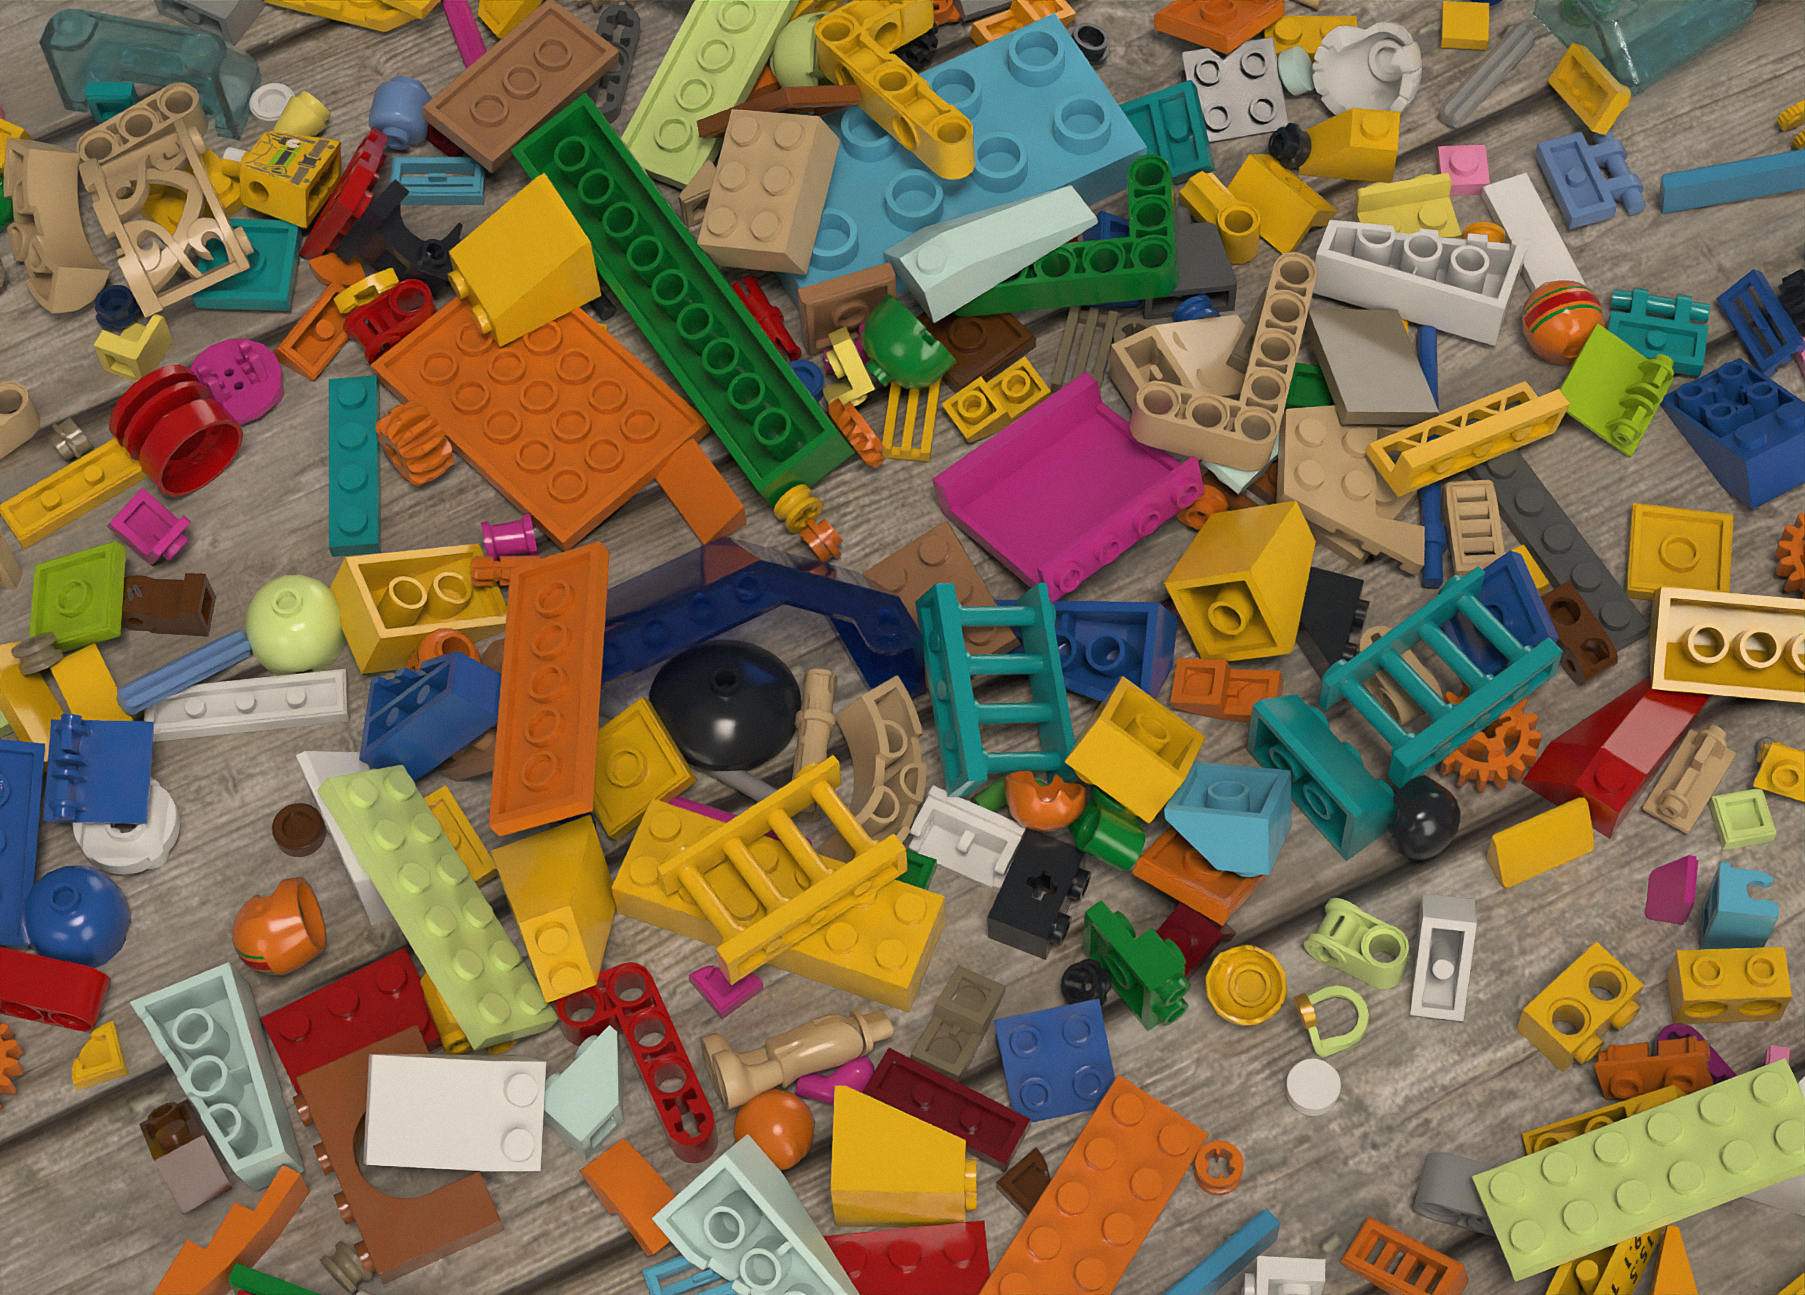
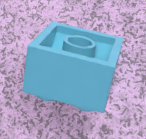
M1194 761L1185 781L1169 799L1164 809L1165 819L1217 870L1232 871L1244 877L1270 875L1292 826L1291 770Z

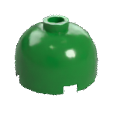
M890 294L874 308L865 321L861 333L862 347L871 359L865 367L883 386H886L892 380L904 389H920L932 385L957 363L950 352L926 330V327Z

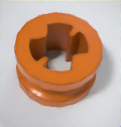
M1216 1140L1202 1146L1195 1159L1194 1176L1196 1183L1202 1190L1211 1195L1221 1196L1231 1193L1238 1187L1242 1179L1244 1161L1241 1152L1236 1146L1227 1141ZM1219 1157L1228 1160V1173L1230 1176L1223 1178L1222 1173H1219L1217 1179L1208 1175L1210 1166L1208 1160L1210 1158H1215L1216 1163L1219 1162Z

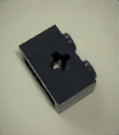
M1027 829L987 917L988 938L1046 960L1053 943L1061 946L1066 938L1072 916L1066 914L1072 900L1081 901L1088 888L1092 872L1085 870L1086 853L1072 844ZM1043 891L1046 892L1041 900L1035 899L1039 898Z

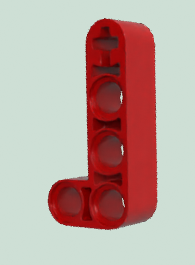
M627 962L600 972L597 985L557 999L556 1010L563 1034L574 1045L581 1046L590 1036H599L609 1025L617 1031L618 1035L622 1034L667 1140L677 1158L686 1163L693 1164L704 1162L710 1158L718 1145L713 1112L653 977L647 968L639 963ZM629 988H640L644 991L641 997L633 1001H625L619 998L622 992ZM589 1008L595 1011L593 1016L586 1021L577 1022L570 1019L573 1013L579 1009ZM655 1032L665 1036L655 1046L648 1047L639 1043L641 1038L648 1033ZM670 1078H679L685 1081L683 1087L676 1092L667 1093L659 1089L662 1082ZM687 1112L690 1114L695 1130L700 1132L696 1137L691 1138L690 1134L684 1130L681 1116Z

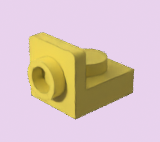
M845 326L828 334L834 349L826 352V355L837 378L839 379L846 375L847 377L825 387L823 393L828 405L839 398L844 405L851 401L854 406H857L865 401L868 397L867 393L875 390Z

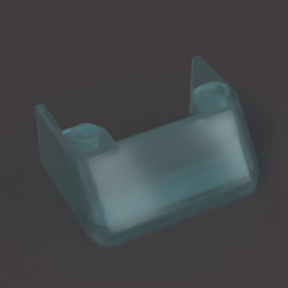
M1536 0L1533 15L1567 49L1572 42L1586 46L1620 84L1630 89L1631 96H1636L1750 23L1753 19L1758 0Z

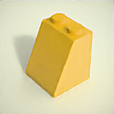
M545 173L532 180L449 251L453 271L448 273V278L459 299L468 297L473 305L470 308V313L482 334L490 332L499 347L601 296L591 242Z
M1297 501L1211 514L1165 580L1164 584L1202 659L1236 661L1284 655L1292 652L1296 641L1316 544Z
M591 815L490 850L518 933L545 1003L597 985L616 905L611 889L613 882Z
M835 1085L830 1190L835 1226L911 1228L966 1222V1211H977V1159H966V1140L848 1086Z

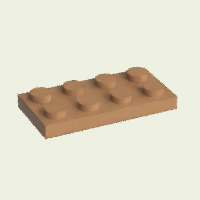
M546 0L422 107V118L493 173L513 155L511 152L512 148L575 101L619 62V50L555 0Z

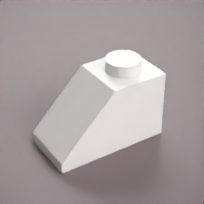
M1422 893L1415 942L1410 1015L1455 1021L1464 1020L1477 926L1474 899Z

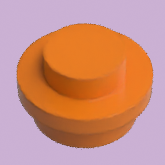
M811 517L805 521L807 527L798 535L823 564L832 557L836 560L841 557L842 554L837 546L843 540L826 519L817 524Z

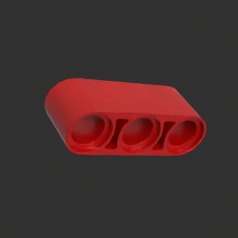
M0 947V1014L76 1031L90 1032L94 1030L111 983V978L108 975L89 966Z

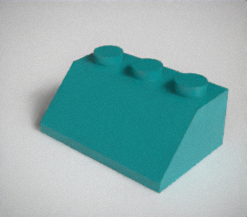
M1298 694L1260 699L1253 704L1247 752L1262 768L1291 770V801L1345 861H1348L1388 831L1387 824L1395 823L1398 806L1394 802V791L1384 780H1375L1364 768L1363 760L1358 751L1350 743H1342L1332 733L1328 720L1316 706L1311 705L1309 707Z

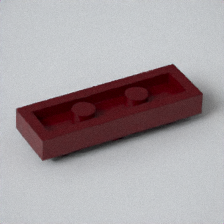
M889 1047L863 1090V1094L966 1140V1152L1005 1172L1031 1127L1030 1118Z

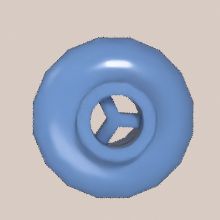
M404 76L394 77L390 81L382 83L375 90L369 114V127L371 129L373 126L389 136L385 145L389 148L402 150L407 148V146L419 144L427 137L429 125L422 118V107L432 97L421 82Z

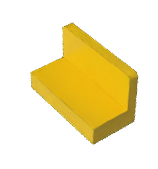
M1249 154L1227 187L1238 201L1250 203L1258 210L1260 214L1259 235L1282 254L1295 252L1311 226H1328L1329 221L1333 220L1338 212L1334 206L1289 169H1285L1270 154Z

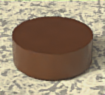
M295 803L284 807L277 813L272 823V834L277 846L283 853L292 857H305L313 854L322 846L326 837V826L316 808L305 803Z

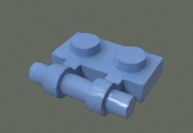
M1610 129L1606 135L1595 133L1593 139L1596 145L1588 146L1582 132L1537 143L1536 158L1569 229L1613 218L1617 208L1614 200L1624 202L1629 214H1637L1646 207V203L1641 195L1643 192L1642 183L1636 174L1630 172L1625 161L1627 152L1622 142L1615 140ZM1599 166L1608 169L1612 178L1604 180Z

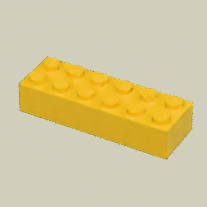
M651 798L611 887L617 913L719 947L723 940L686 888L683 886L667 897L661 890L656 867L660 866L663 859L674 849L680 846L689 847L724 825L725 822ZM763 835L747 845V848L784 897H791L793 899L810 888L812 881L781 841ZM818 854L829 869L835 868L838 870L847 864ZM729 858L702 874L740 926L750 927L765 917L767 909ZM894 879L765 964L909 1013L946 923L945 896Z

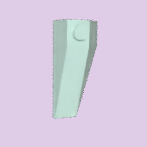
M1070 185L923 227L885 250L883 254L885 259L891 262L894 271L933 323L1096 225L1098 220Z
M749 1134L727 1150L651 1218L689 1262L702 1270L708 1267L728 1281L735 1280L731 1289L740 1295H860L785 1176Z

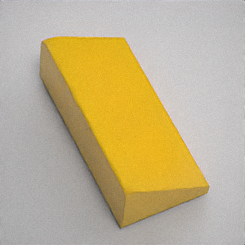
M1585 797L1576 798L1492 835L1486 860L1503 888L1515 886L1592 852L1595 841L1589 805Z

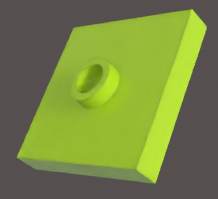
M113 541L35 564L29 638L45 632H53L56 640L53 642L54 648L66 652L119 637L121 635L126 547L117 541Z

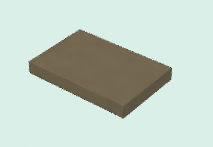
M1308 310L1305 328L1342 424L1417 425L1439 415V410L1398 310Z

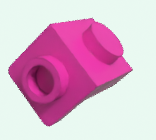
M142 487L109 522L107 527L147 563L153 566L162 555L170 561L189 541V538L183 532L191 521L184 515L180 519L175 517Z

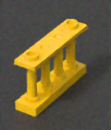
M834 755L821 763L815 761L804 766L796 774L793 781L689 847L680 846L674 849L663 859L662 864L656 867L661 890L668 897L684 886L723 940L721 945L716 948L719 968L731 985L908 871L906 848L893 833L881 842L879 840H872L834 791L842 785L840 763ZM814 802L818 803L856 853L853 860L838 870L835 868L829 869L791 820V817ZM771 830L775 832L812 881L810 888L793 899L782 895L747 848V845ZM727 858L730 859L767 909L765 917L750 927L740 926L702 875Z

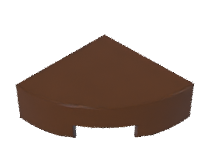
M1035 1147L996 1182V1188L1025 1219L1050 1182L1047 1163L1041 1152Z

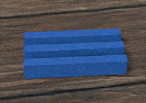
M1751 270L1716 298L1764 375L1771 377L1778 372L1777 366L1780 364L1787 365L1793 360L1792 355L1795 352L1802 353L1805 351L1804 339L1761 271ZM1750 286L1754 288L1755 292L1764 304L1768 313L1770 314L1773 321L1780 330L1781 334L1785 338L1787 342L1786 344H1784L1780 339L1779 335L1772 326L1768 317L1766 316L1763 309L1756 300L1755 296L1751 292L1749 288ZM1738 296L1742 299L1757 327L1761 330L1774 351L1772 355L1769 356L1735 302L1734 299Z

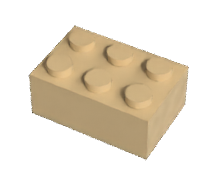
M732 109L697 245L720 266L807 275L840 144V139L819 116Z

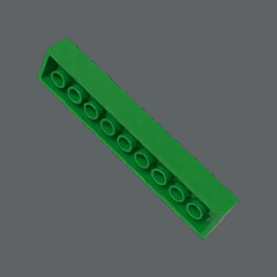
M586 92L511 149V152L532 180L544 173L546 174L590 240L596 269L754 487L773 508H775L778 500L791 488L800 484H806L808 487H811L855 453L710 256L697 245L698 240Z

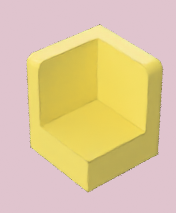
M153 314L147 326L134 322L130 326L125 327L120 336L102 330L93 346L104 371L137 382L148 373L157 369L172 344L173 338L165 318L161 315Z

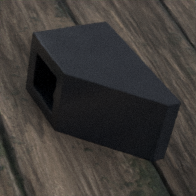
M1311 566L1296 643L1322 681L1324 673L1334 663L1341 659H1345L1348 662L1355 657L1357 644L1349 642L1353 628L1363 630L1370 601L1361 599L1364 580Z

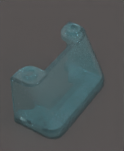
M65 9L50 18L39 41L66 110L88 113L89 105L85 97L87 82L130 81L158 87H166L174 83H186L193 86L198 94H203L201 104L205 115L215 116V128L218 137L241 140L251 114L250 98L262 84V75L257 60L252 55L223 37L207 31L81 9Z

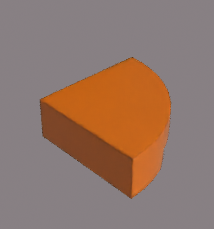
M333 252L309 260L313 274L324 285H329L335 279L347 289L366 278L357 254L348 264Z

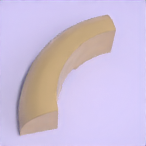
M7 137L3 192L4 198H11L13 202L14 222L7 227L14 259L15 261L24 262L30 276L25 284L33 297L51 313L77 311L96 298L98 293L104 288L110 272L93 253L82 226L78 203L80 153L44 142Z
M897 675L861 695L836 718V722L847 741L853 763L854 788L849 807L850 812L872 840H879L881 842L894 833L902 843L911 831L909 827L913 822L917 807L923 802L927 765L922 764L919 737L923 735L919 717L908 691ZM838 830L817 848L823 856L844 863L853 860L856 854Z

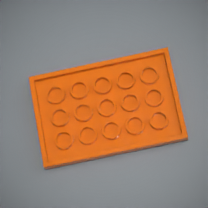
M456 296L370 365L373 375H377L378 380L403 403L414 400L428 408L432 417L438 420L439 426L446 432L445 436L452 445V449L523 514L530 513L531 521L564 552L571 549L656 478L673 454L685 442L694 438L698 443L710 432L709 423L700 413L580 307L499 347L490 332L482 334L470 313V308L473 305L468 297L459 299Z

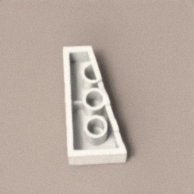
M1330 220L1316 254L1317 277L1313 293L1370 310H1398L1401 319L1424 326H1433L1438 330L1495 346L1520 277L1529 239L1512 238L1511 243L1506 244L1488 242V235L1468 233L1466 240L1438 237V230L1420 228L1419 232L1405 234L1396 233L1394 227L1389 225Z

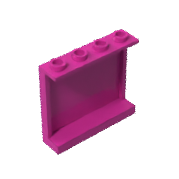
M1086 372L1079 375L932 479L942 513L1030 588L1036 583H1047L1049 600L1053 603L1067 592L1076 589L1089 576L1106 564L1113 562L1121 553L1143 537L1153 533L1158 526L1183 508L1192 505L1197 498L1205 493L1198 459L1191 456L1181 464L1164 450L1138 442L1132 436L1130 423L1102 402L1097 380Z

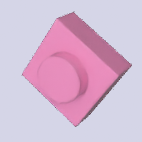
M1438 146L1436 156L1438 174L1449 173L1452 181L1450 196L1481 195L1483 186L1490 184L1486 146Z

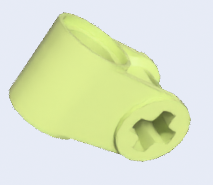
M1330 898L1325 906L1327 914L1316 933L1308 934L1303 942L1306 951L1319 962L1333 968H1338L1371 987L1381 990L1397 986L1404 979L1407 969L1409 944L1405 934L1397 927L1391 926L1363 912L1359 907L1346 900ZM1385 951L1391 953L1396 959L1390 963H1382L1376 961L1371 955L1376 952Z

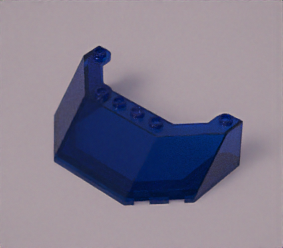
M722 536L607 589L601 690L785 604L825 616L868 692L898 675L911 700L926 694L924 639L901 598L858 571ZM592 812L539 826L541 832L591 815L598 835L596 821Z

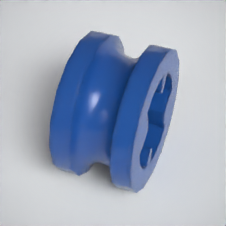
M1202 294L1191 297L1181 303L1174 311L1172 320L1174 322L1219 317L1221 315L1217 309L1212 308L1213 303L1209 296Z

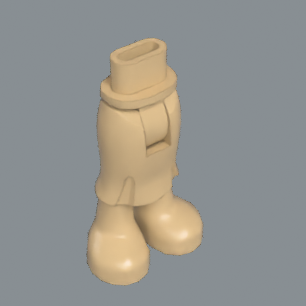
M856 1009L850 1011L849 1018L842 1014H829L815 1018L787 1032L768 1037L765 1041L766 1046L753 1051H734L728 1041L718 1033L701 1037L700 1042L705 1064L718 1098L722 1099L725 1108L730 1110L747 1104L754 1097L771 1090L779 1084L785 1089L804 1075L844 1065L856 1059L859 1055L863 1057L873 1051V1043L894 1036L889 1018L882 1010L862 1015Z

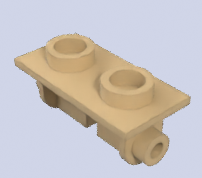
M1709 725L1706 730H1700L1699 732L1690 729L1642 810L1689 835L1737 755L1736 752L1726 748V732L1715 725Z

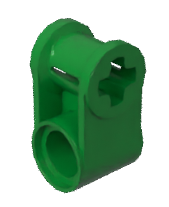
M1093 785L1091 788L1092 798L1080 817L1070 824L1068 829L1073 834L1076 847L1079 850L1121 871H1127L1134 865L1142 852L1146 838L1145 831L1142 829L1137 816L1126 812L1125 808L1116 802L1113 797L1097 785Z

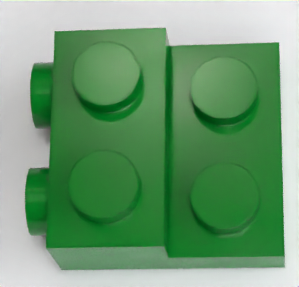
M1101 900L1085 911L1083 954L1088 959L1097 960L1101 968L1109 971L1112 979L1111 988L1147 1031L1161 1022L1164 1026L1175 1022L1189 1007L1183 996L1191 988V984L1185 978L1186 960L1182 952L1172 940L1167 938L1163 941L1153 928H1150L1134 939L1136 937L1135 930L1124 914L1120 911L1112 913Z

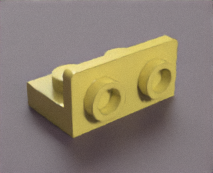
M1449 173L1438 175L1422 174L1410 180L1393 183L1377 182L1365 188H1360L1356 192L1353 213L1355 222L1393 226L1396 233L1413 234L1419 232L1421 228L1438 230V237L1461 239L1462 237L1449 197L1452 185Z

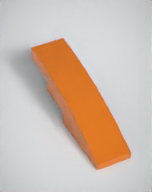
M282 1164L255 1210L252 1211L235 1202L206 1249L187 1239L152 1295H226L232 1289L228 1278L235 1263L252 1268L279 1238L309 1195L310 1190L302 1175Z

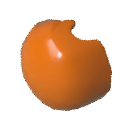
M1030 771L1013 772L1004 778L1005 797L1009 813L1020 826L1032 831L1050 832L1069 826L1080 817L1087 804L1086 788L1078 783H1065L1060 775H1055L1051 783L1046 786L1037 784L1033 773Z
M778 1088L771 1089L754 1097L747 1104L740 1107L734 1123L735 1144L749 1134L779 1170L790 1169L799 1163L802 1158H805L811 1150L816 1122L809 1106L795 1093Z

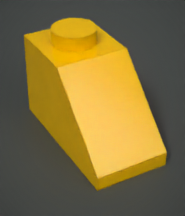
M1351 108L1304 130L1311 138V152L1306 162L1299 167L1298 175L1392 183L1398 151L1401 112Z

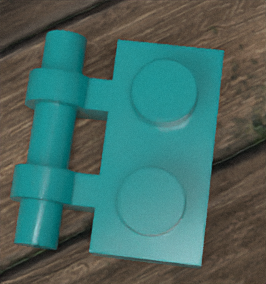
M1633 287L1632 292L1613 289L1610 308L1629 310V313L1611 310L1607 330L1647 359H1654L1657 354H1664L1674 361L1672 367L1674 373L1700 377L1704 366L1709 326L1689 323V320L1707 323L1711 304L1692 301V296L1677 294L1676 298L1648 294V289ZM1645 313L1672 317V320L1645 316Z

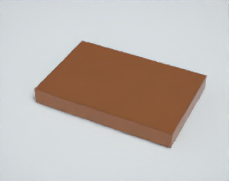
M858 85L785 87L698 120L699 137H703V139L724 138L732 109L809 115L822 118L858 105L862 101Z

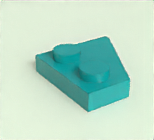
M1191 80L1119 105L1146 144L1147 154L1161 156L1169 163L1173 185L1187 181L1190 177L1201 171L1204 173L1216 171L1197 86Z

